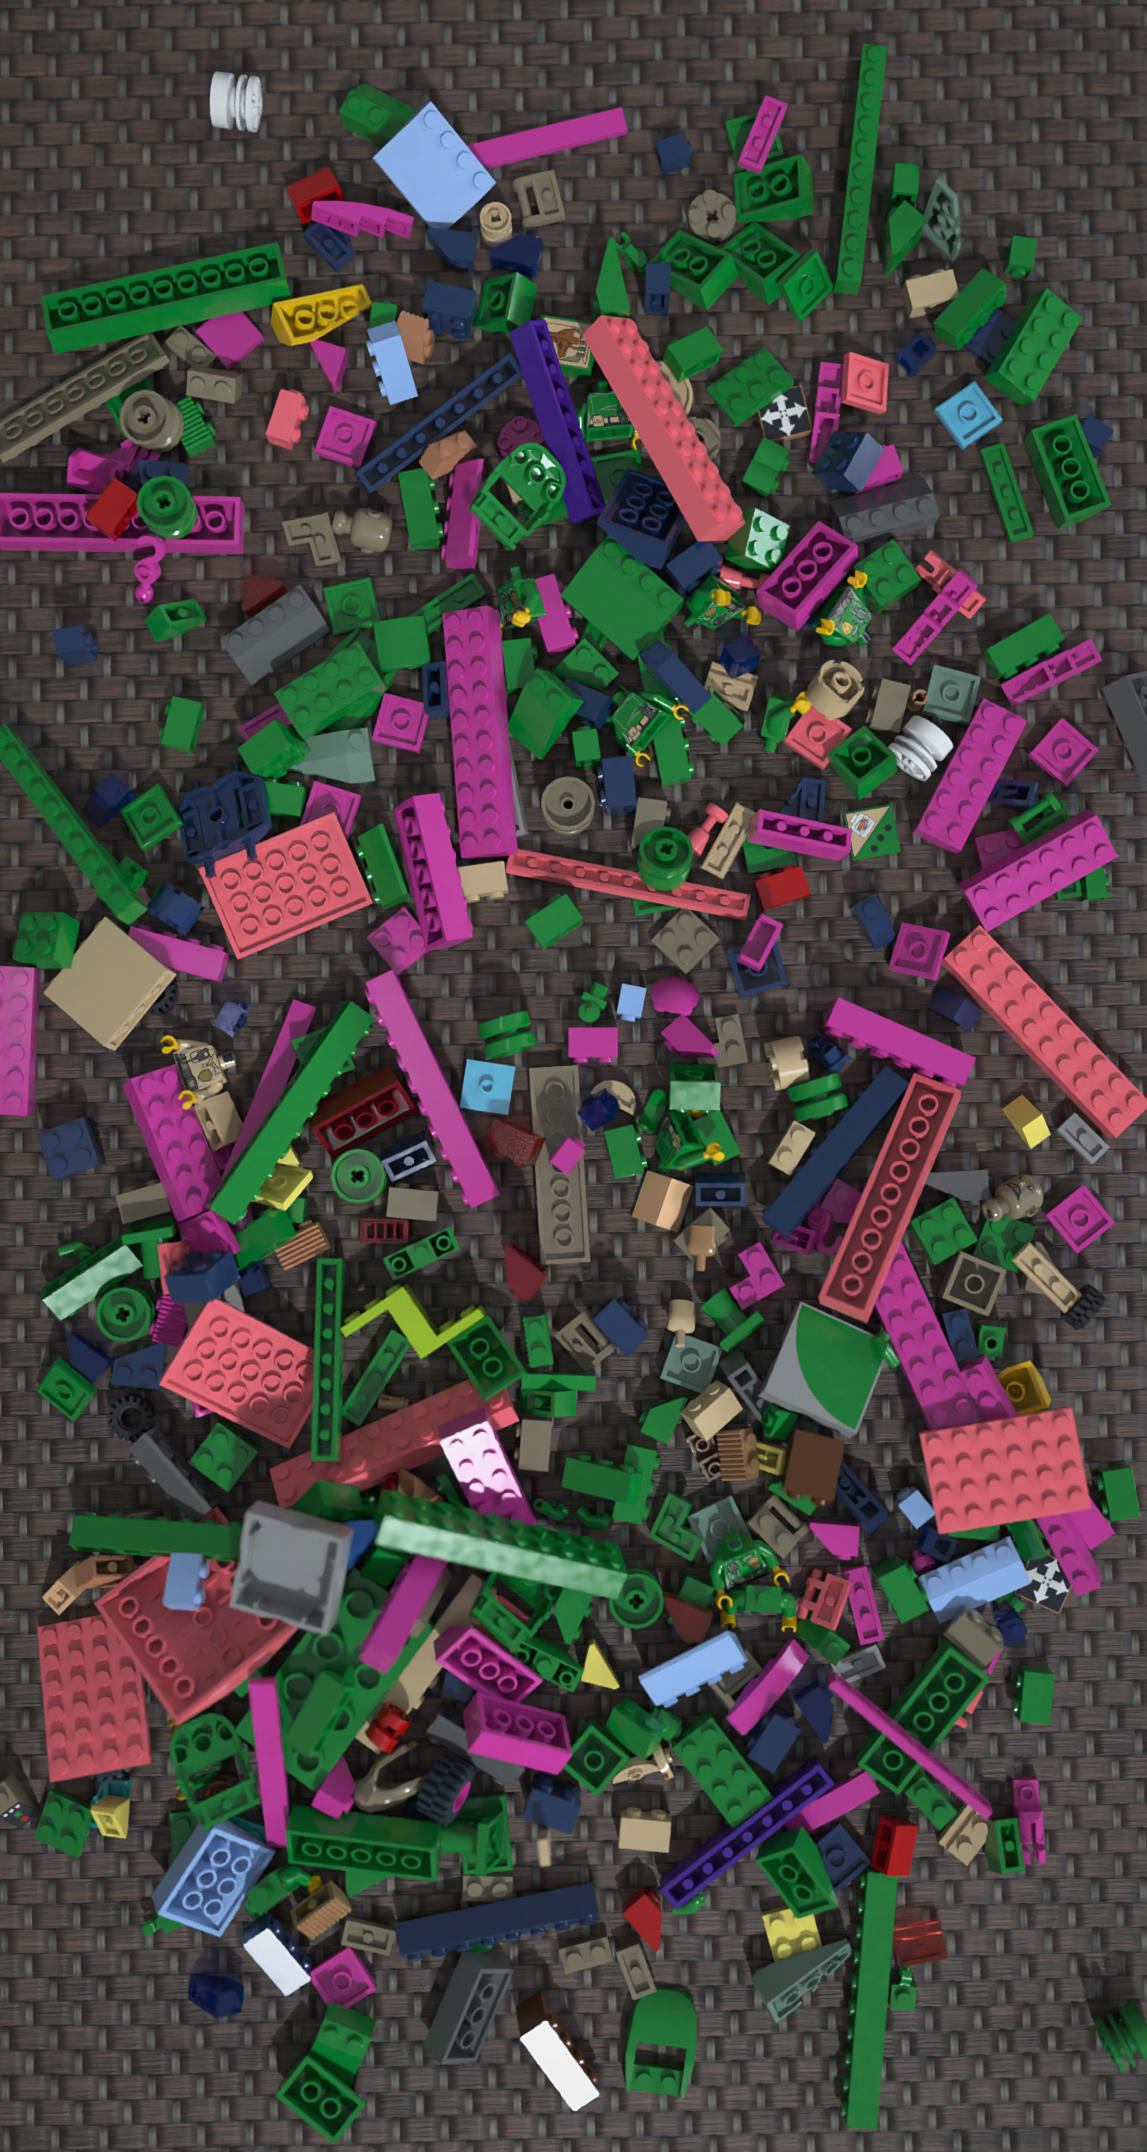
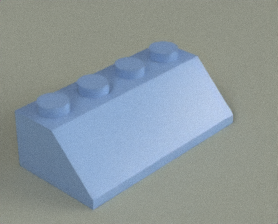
M1009 1536L918 1576L939 1624L954 1618L965 1605L972 1610L1031 1583Z
M726 1631L642 1674L638 1678L655 1705H664L667 1708L678 1702L677 1697L686 1694L688 1697L699 1692L700 1685L706 1682L712 1685L722 1680V1674L728 1671L734 1674L745 1668L743 1663L747 1662L748 1659L736 1634Z

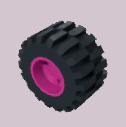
M450 1752L444 1753L431 1767L421 1786L417 1800L418 1811L446 1826L451 1823L461 1812L471 1794L476 1779V1767Z

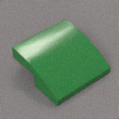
M425 616L396 618L373 623L381 672L384 673L403 668L410 670L432 663Z

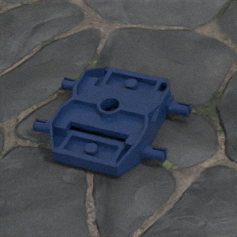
M239 761L231 762L232 773L221 777L212 786L201 787L199 780L190 781L191 792L184 795L177 811L184 822V825L179 828L184 860L189 863L204 865L206 878L216 877L215 861L246 848L248 860L257 859L258 855L255 845L272 827L264 780L259 776L243 773L241 762ZM236 788L239 791L245 828L243 829L238 809L239 802L235 793ZM222 811L220 819L215 821L218 813Z

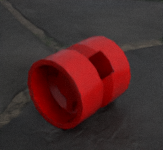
M386 1702L377 1714L379 1719H373L364 1733L375 1746L383 1751L390 1752L399 1741L398 1734L403 1735L412 1721L401 1708L393 1703Z

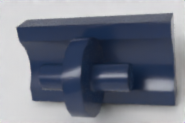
M817 1033L808 1041L812 1047L808 1051L811 1057L831 1074L842 1070L845 1062L851 1059L847 1052L821 1033Z

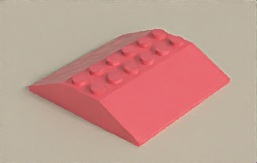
M216 1506L196 1523L203 1524L204 1520H213L219 1522V1525H228L229 1521ZM153 1556L94 1603L177 1725L231 1692L264 1665L298 1628L278 1618L263 1617L230 1607L235 1574L240 1562L208 1560L210 1567L209 1575L205 1578L203 1586L205 1588V1600L200 1604L199 1611L169 1609L163 1604L171 1557Z

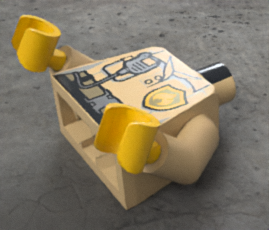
M169 1035L163 1037L160 1041L170 1045V1047L162 1048L163 1053L168 1054L173 1049L176 1051L173 1055L185 1088L178 1100H188L182 1106L184 1109H189L192 1103L200 1104L205 1099L216 1096L223 1088V1084L227 1082L224 1069L236 1065L231 1051L219 1056L213 1045L194 1040H175L174 1037Z

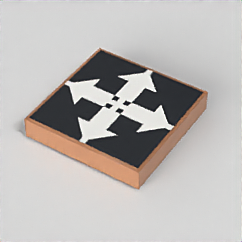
M801 385L791 387L757 412L763 437L775 443L812 434L813 429Z
M1049 1554L1041 1559L1025 1561L1024 1568L1031 1583L1012 1592L1059 1614L1071 1589V1584L1058 1559Z

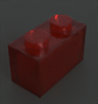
M494 1119L484 1146L491 1149V1154L500 1158L509 1157L513 1159L512 1163L514 1165L525 1168L528 1165H536L546 1138L506 1119Z

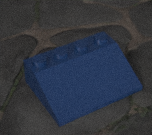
M627 468L597 520V524L637 561L660 570L687 522L663 480L631 468Z

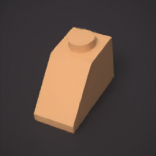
M74 1566L42 1597L58 1615L85 1590L78 1589L76 1586Z

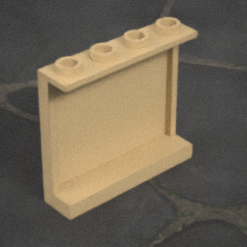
M104 917L103 920H100L95 925L94 931L79 945L78 951L73 956L71 969H62L57 977L49 982L44 994L104 1047L115 1051L177 974L164 966L118 927L115 921Z

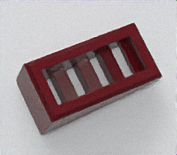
M360 1218V1243L409 1244L410 1219ZM368 1223H372V1238H367ZM377 1224H382V1238H377ZM387 1224H391V1238H387ZM397 1224H401V1238H396Z

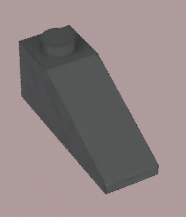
M988 1170L930 1172L925 1183L928 1187L956 1199L967 1201L968 1205L983 1204L982 1200L990 1199Z
M736 1349L718 1363L761 1423L763 1413L767 1411L769 1406L767 1400L758 1397L763 1383L740 1350Z

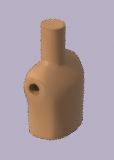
M690 1224L688 1253L696 1256V1271H705L706 1257L715 1254L716 1226Z

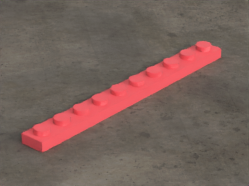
M517 849L518 855L509 856L506 866V873L745 921L751 897L749 894L684 882V884L676 889L668 891L655 890L644 884L639 878L638 872Z

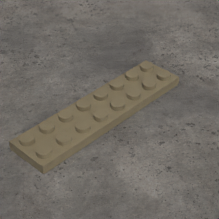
M142 334L0 420V459L3 463L17 457L19 453L37 445L47 436L57 433L62 427L78 420L85 413L98 408L105 401L118 396L123 390L141 382L143 378L155 371L161 370L166 364L170 363L153 334Z
M578 1065L529 1068L541 1265L590 1262L584 1154H582V1158H578L579 1162H575L576 1166H572L573 1170H569L570 1174H565L548 1161L566 1136L569 1139L575 1136L583 1142Z

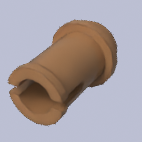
M919 689L910 693L906 707L915 712L922 709V706L928 701V694L924 696L926 691Z
M381 1393V1399L378 1400V1409L397 1412L410 1406V1399H406V1396L401 1398Z

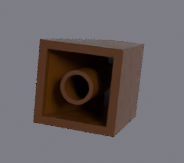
M797 1429L787 1437L780 1492L786 1493L787 1498L801 1500V1497L811 1499L810 1503L818 1506H825L826 1503L833 1502L845 1441Z

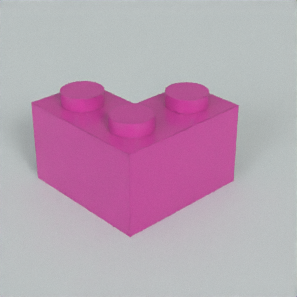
M759 1241L750 1244L736 1253L748 1275L727 1287L741 1310L785 1285Z

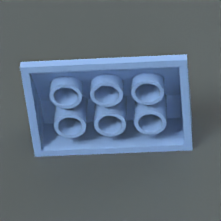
M431 101L424 104L372 157L426 224L433 229L447 230L496 183Z
M228 1819L206 1830H203L199 1823L152 1894L157 1914L221 1937L247 1897L246 1893L253 1888L275 1854V1850Z

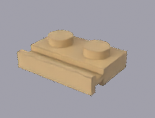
M712 662L704 688L707 690L712 686L732 707L748 711L759 676Z
M965 1802L938 1837L937 1841L965 1865H968L986 1842L993 1820L989 1817L986 1820Z

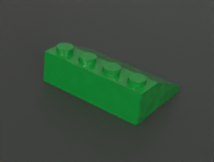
M610 535L592 553L561 594V598L632 661L640 655L682 609L684 601L642 562L637 561Z

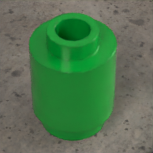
M654 1705L648 1714L666 1726L662 1738L668 1742L672 1738L676 1740L683 1729L680 1725L681 1719L662 1706L657 1707Z

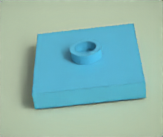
M975 381L934 410L961 450L999 425L1003 420Z
M467 1059L460 1108L508 1115L516 1067Z

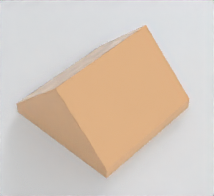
M647 1170L631 1217L678 1232L694 1186Z

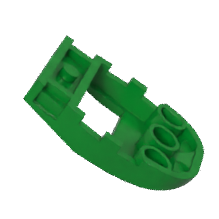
M525 443L511 452L483 480L467 510L469 513L472 512L505 546L507 551L514 550L516 548L515 544L518 541L529 537L534 532V529L542 522H545L551 515L549 512L554 504L558 503L566 485L564 470L560 463L543 446L537 443ZM499 477L533 510L522 525L488 491Z
M358 629L354 630L328 654L325 661L358 641L387 690L327 726L326 729L330 732L359 729L374 711L377 712L381 706L384 693L389 692L394 684L392 679L397 670L384 673L380 671L376 643Z
M492 1571L482 1583L468 1615L479 1621L509 1648L508 1651L510 1653L518 1652L521 1649L519 1645L525 1639L531 1638L538 1631V1627L550 1617L552 1606L558 1600L563 1587ZM498 1579L533 1610L525 1624H522L488 1593Z
M214 1713L202 1715L183 1724L176 1730L170 1742V1756L176 1775V1782L203 1830L261 1803L260 1798L257 1797L254 1784L256 1781L246 1746L242 1744L237 1733L234 1732L235 1728L226 1717ZM235 1755L245 1781L197 1803L188 1777Z
M656 1987V1992L634 2000L630 2011V2020L628 2027L625 2028L624 2035L626 2092L636 2090L679 2096L680 2099H684L694 2067L698 2039L696 2006L692 1998L685 1992L677 1989ZM637 2042L686 2048L684 2067L635 2060Z

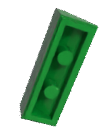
M526 1371L527 1374L522 1377L521 1389L596 1391V1373Z

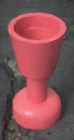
M722 564L719 579L734 589H739L740 586L756 589L757 595V590L770 577V574L762 573L759 579L744 577L742 572Z
M708 803L705 808L709 816L700 828L696 827L687 835L693 846V854L701 856L710 837L708 833L716 821L724 823L728 818V814L713 803Z

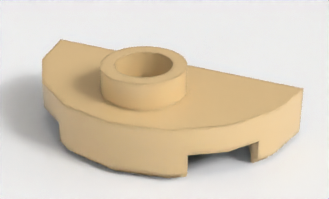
M616 1080L603 1081L590 1092V1094L634 1115L636 1109L635 1096L631 1088L623 1082Z
M660 1742L653 1755L661 1773L664 1775V1779L669 1780L675 1777L670 1765L673 1759L668 1747L663 1749Z
M640 1757L629 1758L612 1778V1782L615 1784L625 1780H638L643 1775L660 1771L655 1758L644 1761Z

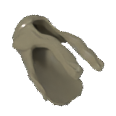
M410 1741L385 1754L376 1761L364 1778L354 1781L356 1788L352 1793V1798L355 1799L354 1802L359 1809L366 1813L383 1811L386 1808L404 1802L420 1792L428 1773L406 1783H388L386 1781V1775L392 1761L419 1745L417 1741Z

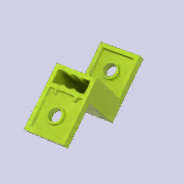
M398 1283L385 1292L387 1296L381 1301L378 1297L364 1306L366 1312L360 1314L357 1311L345 1319L344 1323L346 1325L341 1328V1331L347 1337L388 1309L422 1359L483 1318L486 1312L481 1305L477 1308L471 1305L459 1314L461 1316L459 1320L455 1322L452 1318L440 1326L438 1330L409 1285L406 1284L402 1287Z

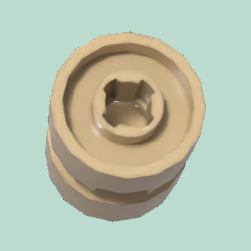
M492 202L483 207L480 213L483 241L492 248L506 246L512 238L511 213L509 209L500 202Z

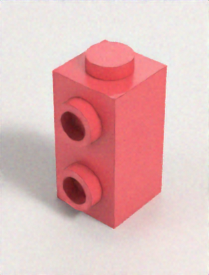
M289 389V391L280 390L266 431L269 443L292 450L294 443L299 442L301 436V429L299 428L302 420H306L309 412V406H307L305 397L301 392L294 389Z

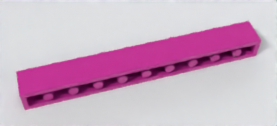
M986 1355L963 1364L960 1375L984 1421L1017 1416ZM1070 1513L1036 1518L1075 1594L1079 1596L1100 1588L1102 1574Z

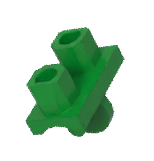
M594 982L590 993L584 991L581 998L583 1003L579 1007L578 1012L584 1022L596 1021L600 1011L603 1012L607 1005L604 998L608 988L597 982Z

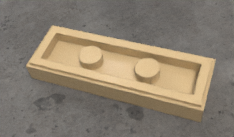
M738 803L734 805L701 868L724 879L748 835L749 821L755 812Z
M1027 1242L1010 1259L1063 1313H1066L1083 1296L1030 1242Z
M538 1823L537 1844L539 1861L541 1866L550 1865L551 1859L550 1827Z

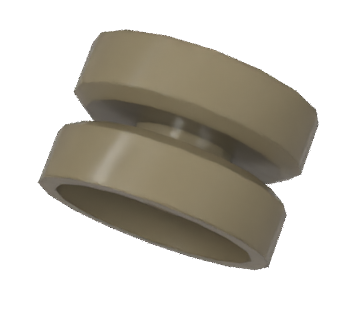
M141 390L134 392L126 399L121 408L120 424L122 431L129 440L150 452L162 453L171 450L178 444L183 435L184 420L181 411L177 405L154 391Z
M566 776L554 780L542 794L541 810L544 821L551 830L560 835L571 836L581 833L589 827L594 818L595 799L592 790L585 782L575 777ZM568 803V805L572 806V808L566 809L564 807V804Z

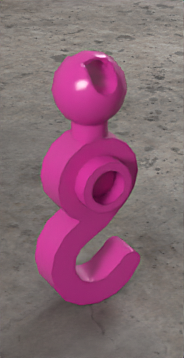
M151 532L143 534L136 541L139 546L150 543L156 550L155 554L141 559L134 568L135 576L141 582L135 589V597L143 603L150 602L154 597V590L151 584L160 577L161 568L158 562L166 554L164 540L159 535Z
M820 1198L808 1215V1225L811 1229L818 1232L815 1241L818 1251L826 1256L834 1257L837 1255L844 1237L838 1236L832 1247L828 1248L826 1246V1239L834 1225V1216L831 1211L820 1207Z

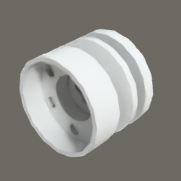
M216 71L213 75L210 90V115L213 126L231 129L236 118L238 130L244 131L247 127L248 131L256 132L262 114V93L259 77L250 76L248 80L246 75H241L236 86L234 74Z
M914 715L902 729L904 736H896L894 743H891L887 748L896 755L897 765L903 771L919 780L926 781L931 775L930 771L933 772L937 768L934 760L942 761L953 748V744L948 736L936 725L925 718Z

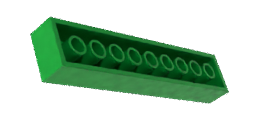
M278 242L41 296L46 333L56 354L273 305L276 302L292 299Z
M382 1490L373 1514L375 1544L613 1599L618 1598L627 1577L620 1547L609 1541L601 1542L593 1540L588 1536L580 1537L563 1530L547 1529L542 1525L525 1524L517 1519L509 1520L491 1513L483 1514L471 1508L462 1509L451 1506L446 1502L437 1503L420 1496L404 1495L395 1490Z

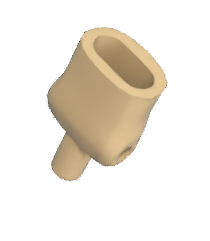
M676 1299L669 1302L667 1329L676 1332L675 1346L679 1348L685 1347V1333H692L695 1329V1303L692 1301Z

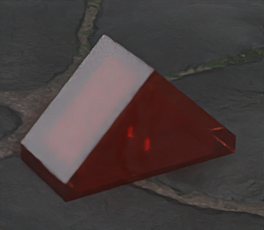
M248 574L241 608L247 618H249L286 593L287 589L282 580Z

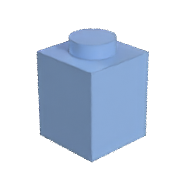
M622 984L616 1013L621 1015V1020L635 1022V1018H641L647 988Z
M914 1486L910 1489L906 1487L897 1494L898 1498L894 1502L916 1529L935 1515L932 1507Z

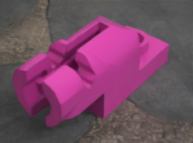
M1011 1777L1013 1818H1018L1024 1864L1031 1865L1030 1850L1027 1844L1032 1843L1034 1858L1038 1859L1039 1864H1044L1046 1862L1043 1811L1039 1805L1037 1777Z

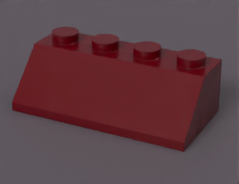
M390 1063L317 1103L318 1108L311 1118L307 1117L317 1138L331 1158L334 1159L416 1114L418 1110Z
M510 1241L504 1249L507 1283L511 1288L509 1293L520 1302L523 1298L528 1302L547 1279L549 1272Z

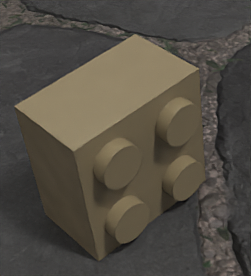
M959 1251L952 1256L937 1296L989 1317L1007 1270Z

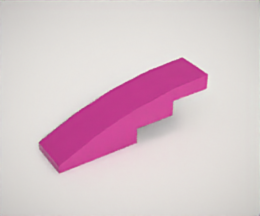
M314 201L312 204L311 220L354 237H358L360 230L383 238L387 230L409 239L412 233L414 217L388 208L364 203Z
M820 362L809 462L812 463L817 462L827 446L834 431H838L843 364Z
M959 569L892 650L911 665L979 584L963 570Z
M1089 639L1048 661H1043L1001 684L1011 706H1014L1102 661V658L1092 639Z
M794 1639L787 1640L777 1657L769 1659L759 1676L749 1681L726 1716V1719L741 1735H745L765 1715L809 1658V1655Z
M863 1769L846 1781L842 1778L784 1825L788 1831L803 1827L806 1832L811 1831L879 1794L880 1791L870 1774Z

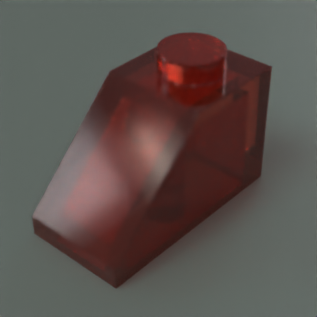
M664 1592L665 1605L678 1635L681 1636L680 1639L689 1644H695V1642L702 1644L713 1617L712 1611Z

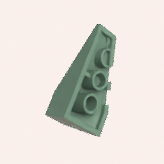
M938 178L935 181L923 214L927 221L922 232L954 261L961 247L959 203L957 195Z
M360 728L311 736L305 740L311 752L305 756V760L302 763L293 765L287 770L324 779L342 781L348 784L376 782L371 734L368 728Z
M844 1939L771 1963L767 1967L759 1968L750 1979L775 2023H778L803 2002L800 1998L808 1990L814 1992L819 1987L818 1983L824 1974L831 1975L852 1954V1950L848 1941Z

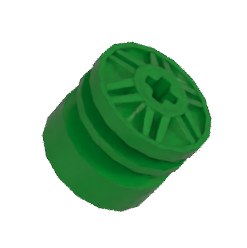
M1133 2001L1118 2008L1121 2019L1118 2023L1110 2013L1106 2014L1110 2024L1108 2028L1105 2027L1101 2018L1094 2020L1097 2026L1098 2037L1109 2059L1118 2067L1121 2073L1127 2071L1122 2060L1124 2057H1127L1132 2068L1136 2066L1133 2053L1136 2051L1144 2061H1147V2025Z

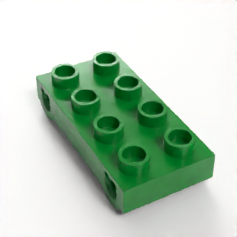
M359 1562L356 1563L344 1579L335 1625L327 1635L307 1630L273 1676V1678H276L286 1771L314 1792L433 1632L437 1623L434 1618L430 1617L418 1637L414 1638L409 1634L397 1659L386 1674L361 1661L359 1657L363 1651L359 1647L371 1629V1625L383 1607V1603L392 1587L390 1585L386 1587L359 1576L362 1564ZM322 1671H333L356 1688L319 1756L307 1757L284 1741L288 1734L287 1729L290 1723L297 1718L301 1702L305 1697L309 1696L315 1677ZM250 1707L234 1732L256 1747L252 1710Z

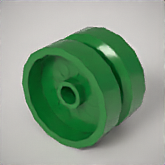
M163 475L152 478L139 491L137 498L138 512L152 533L159 535L162 539L175 540L183 538L192 531L197 522L198 510L196 502L183 482L175 477Z
M671 827L654 828L647 832L640 841L636 867L639 878L644 884L661 891L676 889L684 884L689 876L693 855V846L690 839L683 832Z
M528 1011L506 1015L476 1026L480 1039L496 1038V1040L485 1044L483 1047L486 1060L515 1055L523 1052L525 1049L538 1045L534 1032L518 1033V1031L529 1027L531 1024Z
M838 1073L786 1089L790 1101L797 1102L806 1099V1104L797 1106L793 1110L797 1122L810 1118L814 1120L833 1114L835 1110L849 1106L845 1094L838 1093L831 1096L828 1094V1091L837 1089L842 1085Z
M355 1149L346 1151L337 1158L332 1167L331 1181L334 1190L341 1198L348 1202L359 1204L372 1201L382 1194L387 1186L388 1173L379 1155L370 1150ZM361 1171L365 1173L363 1175L365 1179L362 1181L356 1177L357 1173Z
M135 1285L122 1286L107 1292L99 1301L96 1310V1320L101 1332L109 1339L119 1342L132 1341L147 1334L151 1329L153 1320H156L158 1315L156 1302L152 1294L146 1289ZM126 1310H129V1316L125 1315Z
M637 1566L626 1568L627 1577L618 1598H609L610 1610L615 1619L625 1627L634 1629L644 1628L655 1622L662 1612L664 1599L661 1584L655 1574L648 1569ZM634 1594H638L639 1598L636 1600L633 1599Z

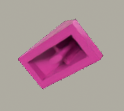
M320 340L311 341L310 345L334 392H337L340 389L349 360L347 349Z
M797 1226L787 1240L774 1232L771 1242L811 1256L818 1232Z

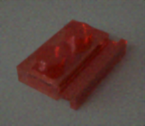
M939 1918L894 1927L893 1946L899 1968L948 1958Z

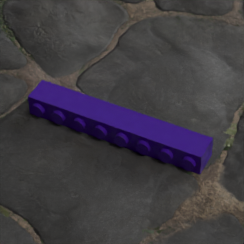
M546 320L528 321L509 333L513 348L516 352L547 450L560 463L565 473L566 485L562 496L571 523L587 522L601 515L606 504Z
M816 1755L771 1790L773 1799L736 1828L733 1829L730 1824L726 1825L659 1879L660 1890L673 1907L677 1910L832 1787L834 1782L830 1773Z

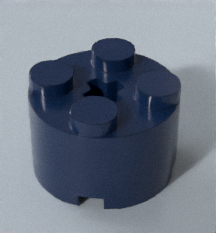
M163 880L148 902L147 912L186 936L201 915L204 907Z

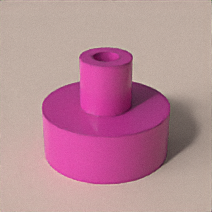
M916 1550L911 1554L914 1561L910 1565L916 1576L923 1575L936 1566V1562L931 1554L923 1555L920 1550Z

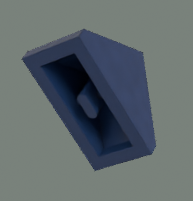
M998 779L991 791L988 802L1023 813L1032 807L1038 783Z
M941 987L938 988L927 1007L930 1011L968 1033L971 1032L982 1013L966 997Z

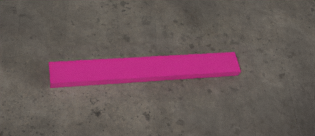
M622 107L467 145V147L485 169L626 135L627 126Z
M295 999L293 1000L221 1181L287 1086L297 1061L290 1041L308 1034L317 1011L316 1007Z
M833 1671L829 1675V1688L987 1820L992 1814L990 1803L987 1799L839 1674Z
M250 1678L249 1693L267 1845L269 1847H287L285 1830L291 1813L276 1678Z

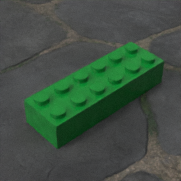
M946 1638L886 1715L932 1753L991 1679L986 1667L982 1670ZM877 1727L856 1752L857 1764L897 1795L900 1794L922 1766Z
M293 1805L285 1830L289 1863L437 1882L442 1860L440 1823L362 1814L359 1812L346 1813L344 1811L339 1819L336 1820L317 1808Z

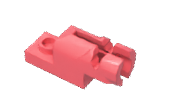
M930 550L924 559L934 567V571L931 573L930 568L923 562H920L915 570L939 594L957 571ZM975 589L961 605L959 611L971 619L986 601V598Z

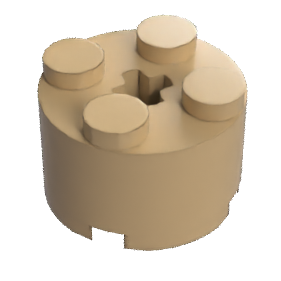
M835 660L824 663L809 683L805 698L811 702L812 706L823 714L826 719L831 721L848 714L864 692V687L862 688L861 684L863 680L861 674L852 665L843 661L840 664L833 663Z
M799 1036L764 1043L765 1055L769 1057L770 1063H766L769 1077H772L775 1091L809 1082L807 1059H804L802 1052L804 1048Z

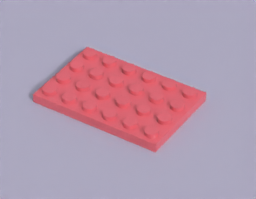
M335 812L256 844L258 858L255 860H248L246 849L216 861L214 863L216 877L206 878L205 867L199 868L237 960L373 904V900Z
M216 1298L213 1302H205L158 1382L159 1385L289 1449L313 1410L314 1348Z
M1071 1406L919 1432L939 1534L1091 1509Z
M97 1615L37 1627L50 1782L152 1763L144 1676L104 1617Z

